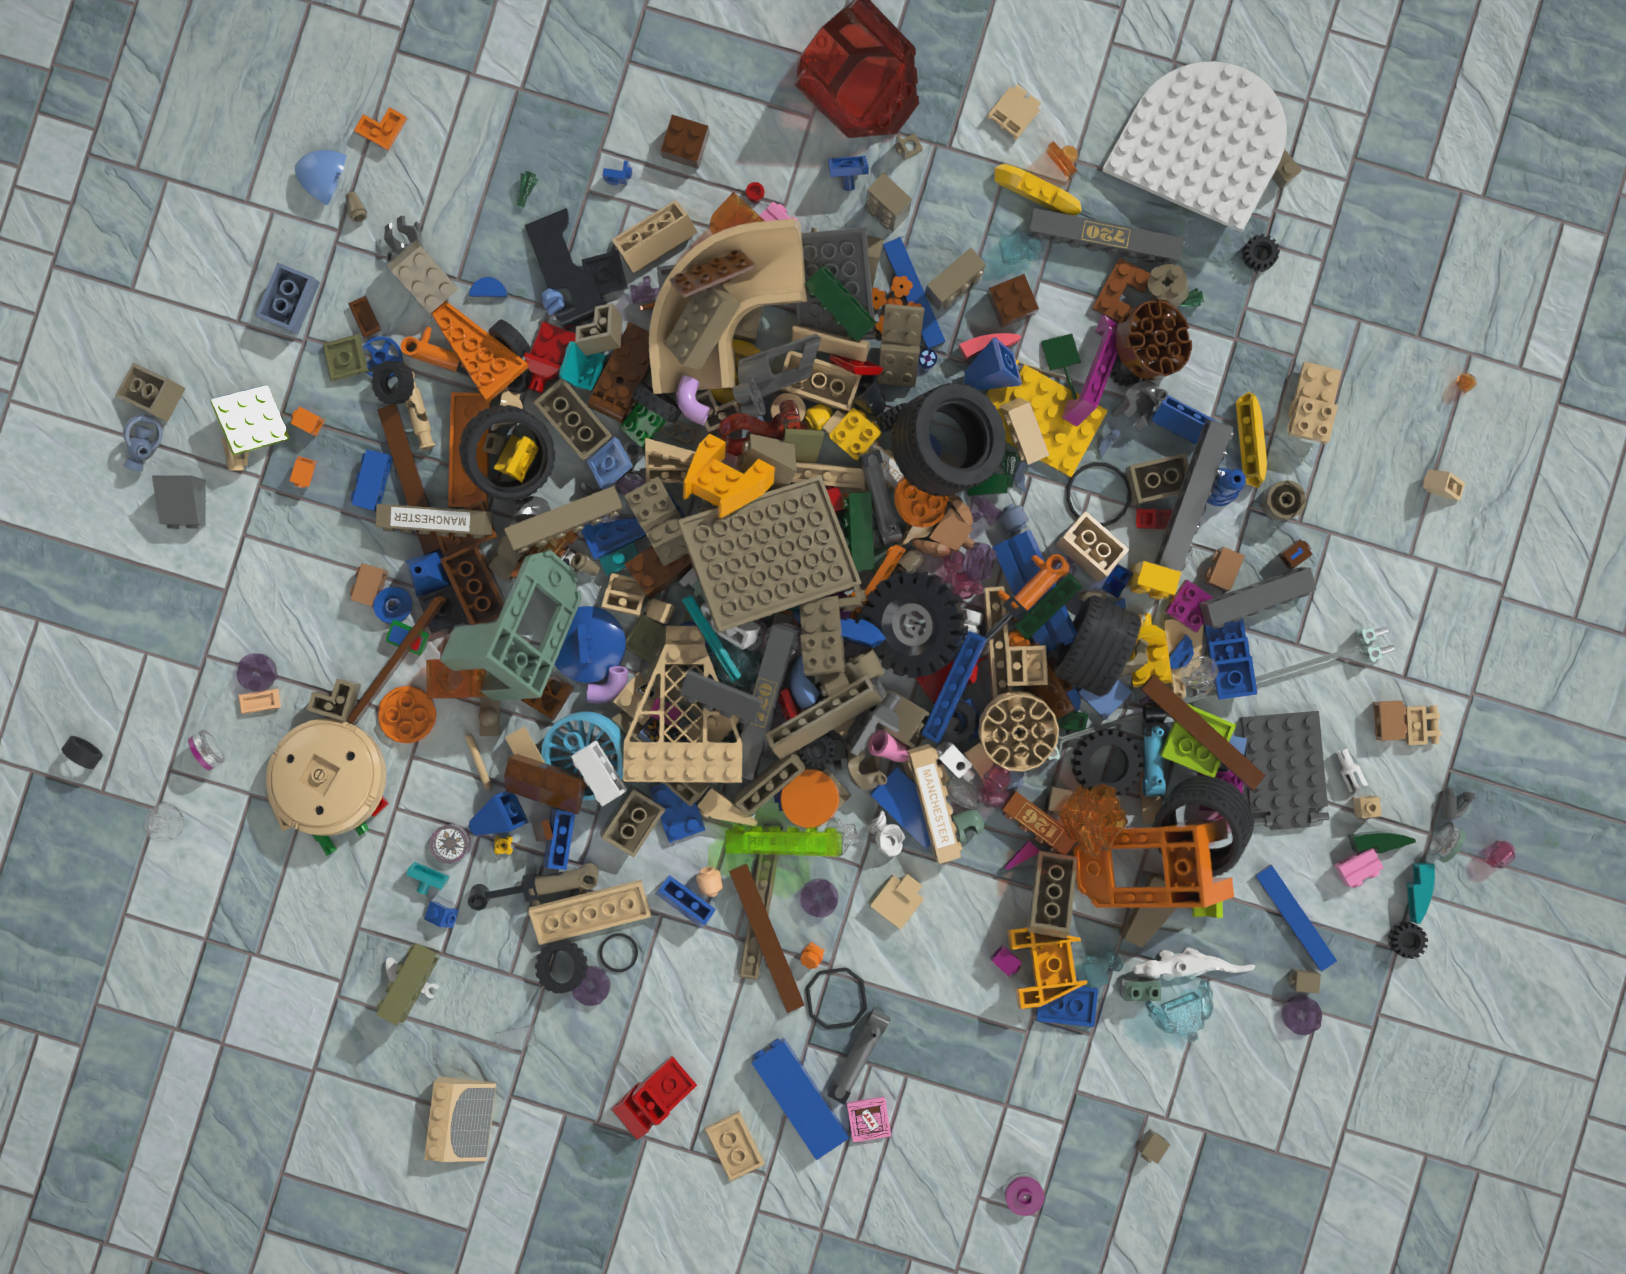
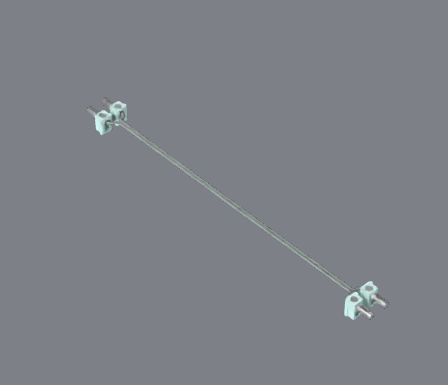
M1388 627L1357 629V646L1255 677L1256 683L1357 651L1361 653L1366 662H1375L1376 659L1382 658L1383 654L1395 651V648H1392L1394 645L1379 648V646L1365 647L1361 650L1359 649L1360 644H1369L1370 641L1377 639L1378 635L1388 633L1389 630H1385ZM1216 689L1183 699V701L1189 704L1217 695ZM1142 712L1060 737L1058 734V739H1061L1059 749L1056 746L1047 760L1060 759L1059 752L1062 750L1063 742L1143 718Z

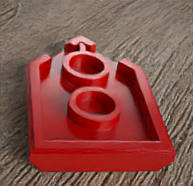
M831 354L829 358L832 364L856 375H879L883 371L881 366L868 360L863 362Z

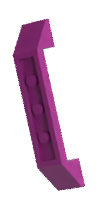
M1101 315L1095 330L1102 339L1079 399L1068 400L1062 416L1064 420L1074 426H1079L1097 408L1118 354L1115 333L1118 325L1105 315Z

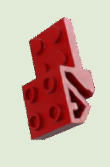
M670 1056L643 1083L638 1082L610 1110L632 1136L638 1140L650 1131L653 1124L657 1126L671 1114L670 1111L697 1084L676 1059Z

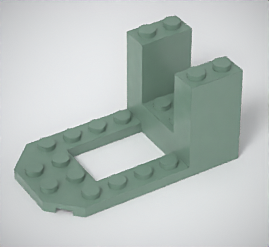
M552 551L526 556L497 622L454 627L439 661L453 671L481 668L488 670L480 691L493 701L541 698L582 599L581 593L577 591L575 581L578 580L576 572ZM535 587L557 604L538 650L516 633Z

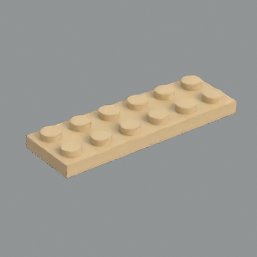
M642 879L529 907L528 910L539 945L649 918L652 915Z

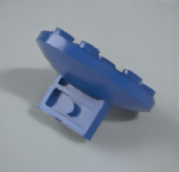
M592 606L578 607L554 665L563 675L577 682L592 683L607 678L609 668L620 666L625 655L626 638L622 626L612 614L601 608Z

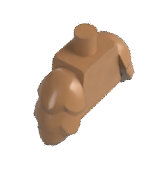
M955 494L948 495L952 509L948 510L928 539L930 541L912 540V545L919 549L921 553L930 554L936 558H943L952 555L953 552L957 553L961 546L969 552L976 546L977 543L968 537L973 530L971 528L973 525L972 513L961 497Z

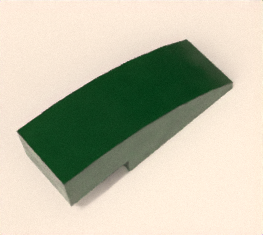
M1382 831L1360 832L1348 835L1352 850L1357 852L1373 848L1375 853L1380 854L1416 843L1415 838Z

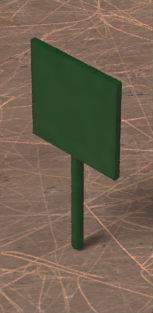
M1073 334L1041 341L1049 371L1064 368L1072 398L1076 400L1077 397L1067 366L1081 363Z

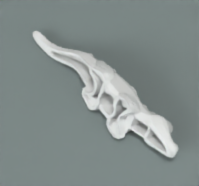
M1186 948L1183 953L1177 954L1168 950H1162L1159 953L1160 961L1148 960L1134 966L1133 970L1134 974L1138 976L1156 979L1161 975L1162 979L1169 981L1175 977L1182 976L1193 979L1211 970L1230 973L1251 971L1255 968V965H1233L1220 958L1204 955L1197 950Z

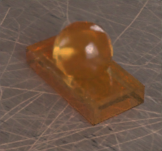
M1054 141L1051 142L1046 149V153L1068 180L1072 179L1078 171L1072 164L1078 158L1077 149L1071 145L1060 149Z

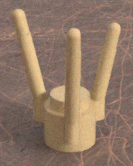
M222 438L228 471H243L244 466H248L249 451L244 453L243 459L241 455H232L226 439Z

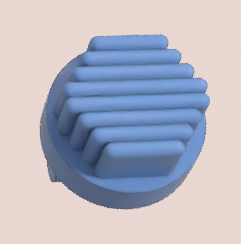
M548 288L542 293L543 306L550 316H553L564 307L565 301L559 289Z

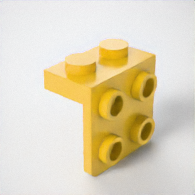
M852 408L830 433L829 438L854 460H858L857 453L867 451L874 441L881 437L882 432L875 422L871 423L866 419L867 416L861 410Z

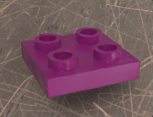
M1185 579L1164 612L1191 631L1197 633L1204 623L1199 603L1213 597Z

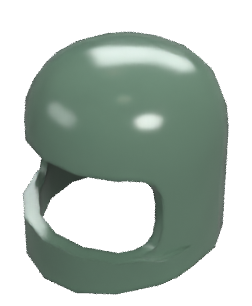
M970 808L952 816V820L957 827L960 843L967 841L966 832L973 830L979 835L984 830V820L976 809Z

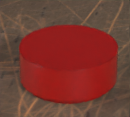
M752 182L746 187V197L749 201L757 203L764 198V187L760 183Z

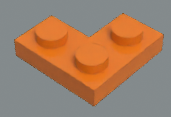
M389 107L380 123L363 114L354 131L389 151L407 121V117Z

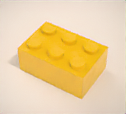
M1142 561L1132 565L1126 587L1131 588L1130 592L1136 594L1148 593V597L1156 600L1168 598V596L1175 595L1182 572Z

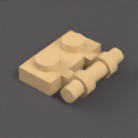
M1429 705L1430 713H1426V706L1406 707V715L1404 716L1408 729L1406 745L1428 744V737H1431V744H1440L1439 736H1441V730H1439L1438 725L1440 713H1438L1437 705ZM1427 719H1430L1431 730L1427 731Z

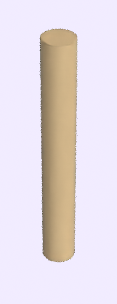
M473 735L465 737L485 791L493 788Z

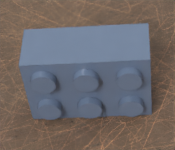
M277 262L255 316L267 323L298 335L320 282L310 275Z

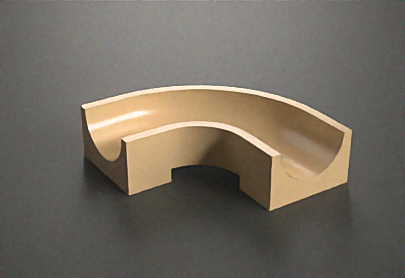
M784 219L754 222L725 229L696 245L678 262L659 292L650 322L649 355L653 394L677 392L682 375L696 379L700 383L697 390L730 388L738 385L733 336L740 320L748 312L760 306L807 302L801 223L799 221ZM741 250L754 263L755 268L731 278V281L722 284L740 304L739 309L700 370L682 365L666 346L665 341L694 294L682 298L671 285L669 279L678 273L692 270L697 265L709 263L714 258L728 255L731 251Z

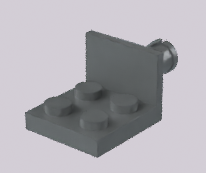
M889 690L881 703L879 702L858 714L841 743L851 753L858 756L865 749L869 736L873 735L876 731L878 722L898 733L899 719L898 714L894 711L902 700L900 696Z

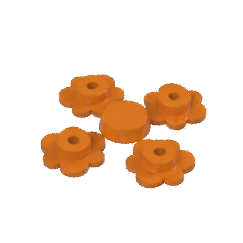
M898 276L894 277L891 290L894 291L896 297H892L888 301L884 297L885 292L874 287L872 289L874 309L878 310L885 304L903 306L899 298L903 295H909V290L912 289L913 283L906 276L901 278ZM912 301L909 302L908 305H905L913 307H922L921 304H915ZM883 315L879 317V321L876 324V329L881 331V334L884 322Z

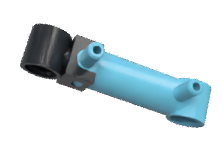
M1144 703L1142 708L1144 720L1142 721V735H1144L1142 794L1144 797H1164L1166 790L1163 778L1164 757L1159 755L1164 746V736H1166V713L1156 703Z

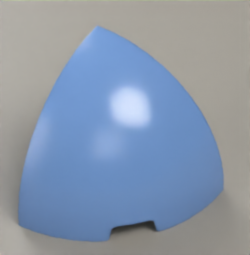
M331 150L308 153L296 163V177L309 194L328 205L337 187L338 178L343 171L346 155Z
M800 655L791 668L789 687L796 705L801 709H805L814 704L821 692L805 677L803 656Z

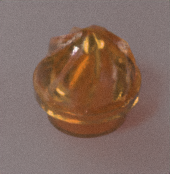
M1469 373L1460 374L1456 381L1458 389L1464 393L1469 392L1478 384L1475 381L1476 377Z

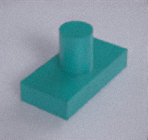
M633 542L599 558L606 575L610 576L611 573L625 569L626 566L624 564L637 556L639 552Z
M414 862L406 873L407 876L420 881L416 891L424 895L428 893L430 885L442 890L450 878L448 875L417 862Z

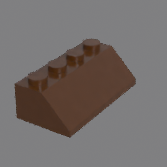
M519 754L509 757L504 774L507 792L577 815L579 814L587 785L583 775Z

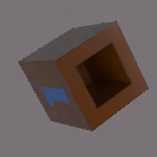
M1300 539L1294 541L1277 555L1288 569H1293L1313 554L1310 551L1309 544Z

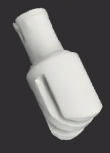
M1344 748L1343 751H1337L1336 755L1343 767L1340 772L1349 792H1353V787L1347 774L1350 775L1356 790L1361 789L1355 771H1357L1363 786H1368L1359 764L1353 763L1348 748Z

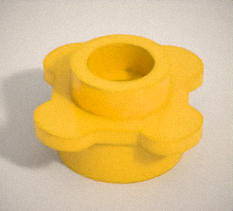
M496 836L494 838V853L496 855L504 853L510 855L513 852V848H511L513 838L511 836Z

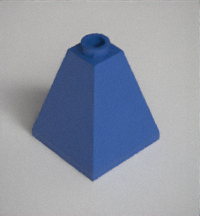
M996 337L987 344L964 372V384L977 390L1022 385L1014 353Z
M441 549L405 561L416 597L452 585L440 560L445 558Z
M504 791L493 796L469 821L468 827L470 832L477 836L510 832L529 821L516 794Z

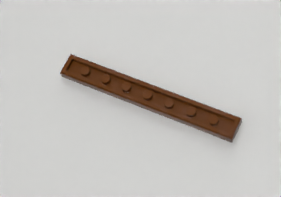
M397 404L377 409L408 506L430 507ZM416 530L424 554L441 549L435 531H430L429 535L418 534L419 530Z
M434 597L349 715L347 720L350 723L359 722L446 602L444 597Z
M1152 674L1143 684L1140 690L1247 787L1254 790L1266 775L1156 675Z
M747 863L729 870L786 1012L789 1013L805 1006Z

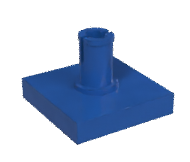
M866 155L828 158L830 177L843 176L845 191L855 190L854 175L869 174Z

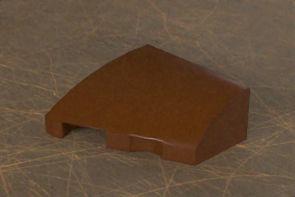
M553 675L548 679L541 698L521 699V701L550 719L555 720L574 687Z

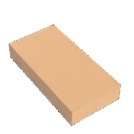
M279 689L238 695L241 714L281 708Z

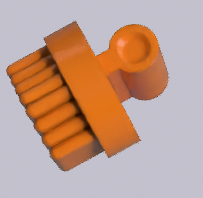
M1017 629L1008 632L1009 647L1030 645L1029 639L1027 640Z
M810 941L801 953V964L808 969H816L823 960L825 950Z

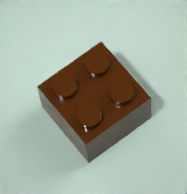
M672 114L660 150L662 158L699 169L710 135L709 126Z
M1025 274L990 287L986 293L1001 328L1035 315L1039 310Z

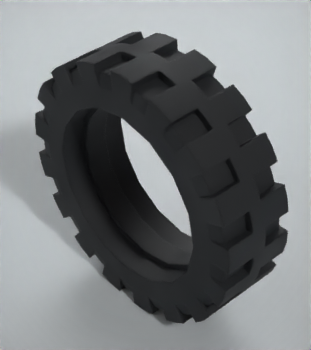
M640 382L632 395L641 405L671 422H677L682 413L676 401L663 393L653 394V387Z
M566 940L551 942L546 947H543L541 953L537 955V963H535L537 973L535 974L540 980V985L545 986L547 991H553V993L557 994L566 993L582 985V980L587 976L588 965H586V961L588 960L583 954V949L578 948L576 943ZM560 950L570 954L574 961L575 969L573 976L566 983L556 982L549 972L550 958L555 952Z

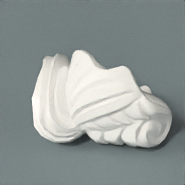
M881 811L880 815L871 821L869 830L872 834L876 835L875 840L878 848L889 857H893L901 852L905 836L899 826L886 824V816Z

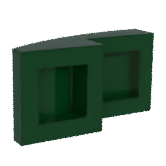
M995 474L982 484L967 489L968 496L1007 494V474Z

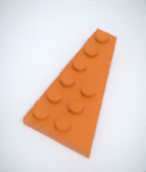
M444 301L431 313L487 404L528 368L527 362L447 301Z

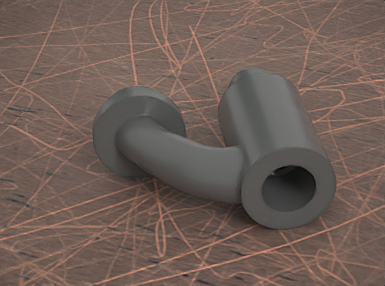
M1446 788V795H1442V819H1456L1462 816L1472 803V800L1477 799L1475 793L1463 792L1461 799H1464V801L1457 808V796H1454V788Z

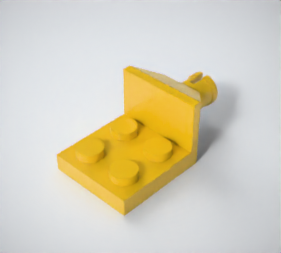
M511 435L494 469L523 482L540 448L525 436L523 439Z
M1142 613L1138 614L1141 620V628L1136 644L1139 639L1149 643L1147 646L1148 662L1141 669L1132 673L1133 687H1142L1152 674L1156 675L1164 684L1173 683L1165 631L1156 625H1152L1150 613H1144L1145 621H1143ZM1134 649L1130 656V662L1134 660L1135 657Z

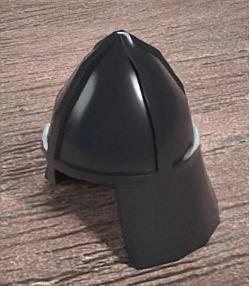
M876 375L861 376L858 386L861 395L854 398L852 402L856 405L857 409L866 414L880 415L884 412L886 403Z

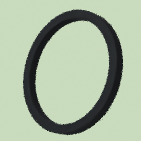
M612 934L600 946V960L610 971H627L635 964L638 958L637 944L626 934ZM617 936L627 938L635 948L633 962L623 969L610 967L605 962L602 954L605 943Z

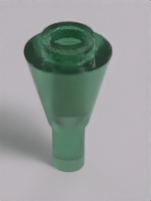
M525 171L524 174L520 173V196L517 205L523 208L525 207L527 197L539 180L535 178L536 174Z
M1198 288L1189 291L1187 299L1181 303V306H1201V302H1204L1202 290L1198 291Z
M1005 452L1002 464L1004 473L1007 474V487H1013V475L1019 461L1016 452Z

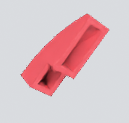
M1010 333L983 335L959 344L958 349L966 361L980 354L995 337L1008 348L1018 343L1021 336L1020 334Z

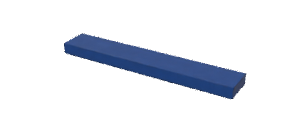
M901 237L883 244L895 276L900 278L906 276L913 283L912 289L909 290V295L905 296L907 303L911 301L915 304L919 303L924 308L921 336L927 350L945 343L944 336Z
M971 630L968 631L921 735L936 743H940L987 641L986 638Z
M1269 865L1255 874V877L1319 971L1322 972L1337 962L1274 867Z

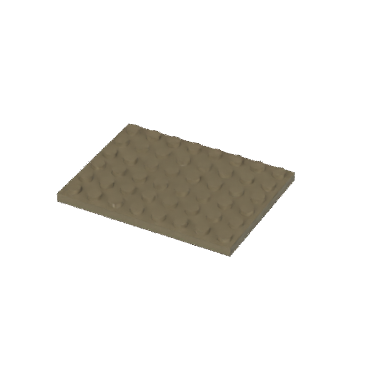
M821 475L766 492L723 518H719L718 507L677 521L717 633L862 584Z

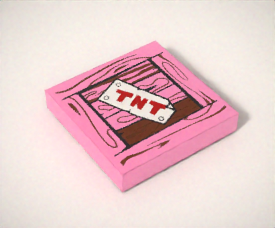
M885 1096L847 1102L853 1142L891 1136Z

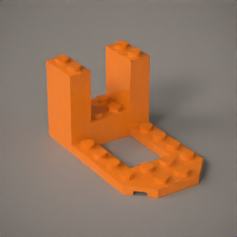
M1225 819L1188 820L1164 827L1088 830L1084 836L1085 838L1073 850L1074 857H1078L1076 870L1077 889L1082 894H1086L1096 908L1208 907L1234 897L1232 877L1212 878L1209 844L1228 838ZM1162 848L1165 886L1115 887L1112 849Z

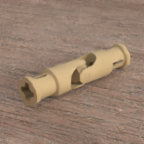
M414 379L413 394L405 403L414 434L417 435L419 440V450L424 451L436 447V444L432 440L430 433L432 430L423 405L420 390L417 388Z

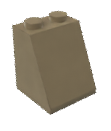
M750 434L748 440L743 443L742 454L737 457L736 465L739 466V472L745 474L760 459L775 467L774 483L768 490L772 491L790 485L797 471L795 445L782 440Z
M889 689L902 698L894 711L898 714L899 732L896 733L879 722L877 727L885 730L911 748L920 747L926 738L921 733L930 713ZM885 692V693L882 695V697H881L882 701L884 700V698H885L886 695L888 694L887 692Z

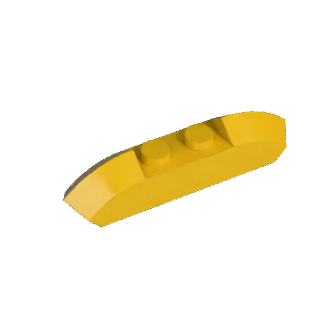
M1001 164L994 168V181L999 185L1053 212L1076 216L1082 211L1080 201L1057 186L1011 165Z
M1247 392L1236 401L1242 471L1245 475V483L1259 488L1264 482L1267 469L1263 419L1255 394Z

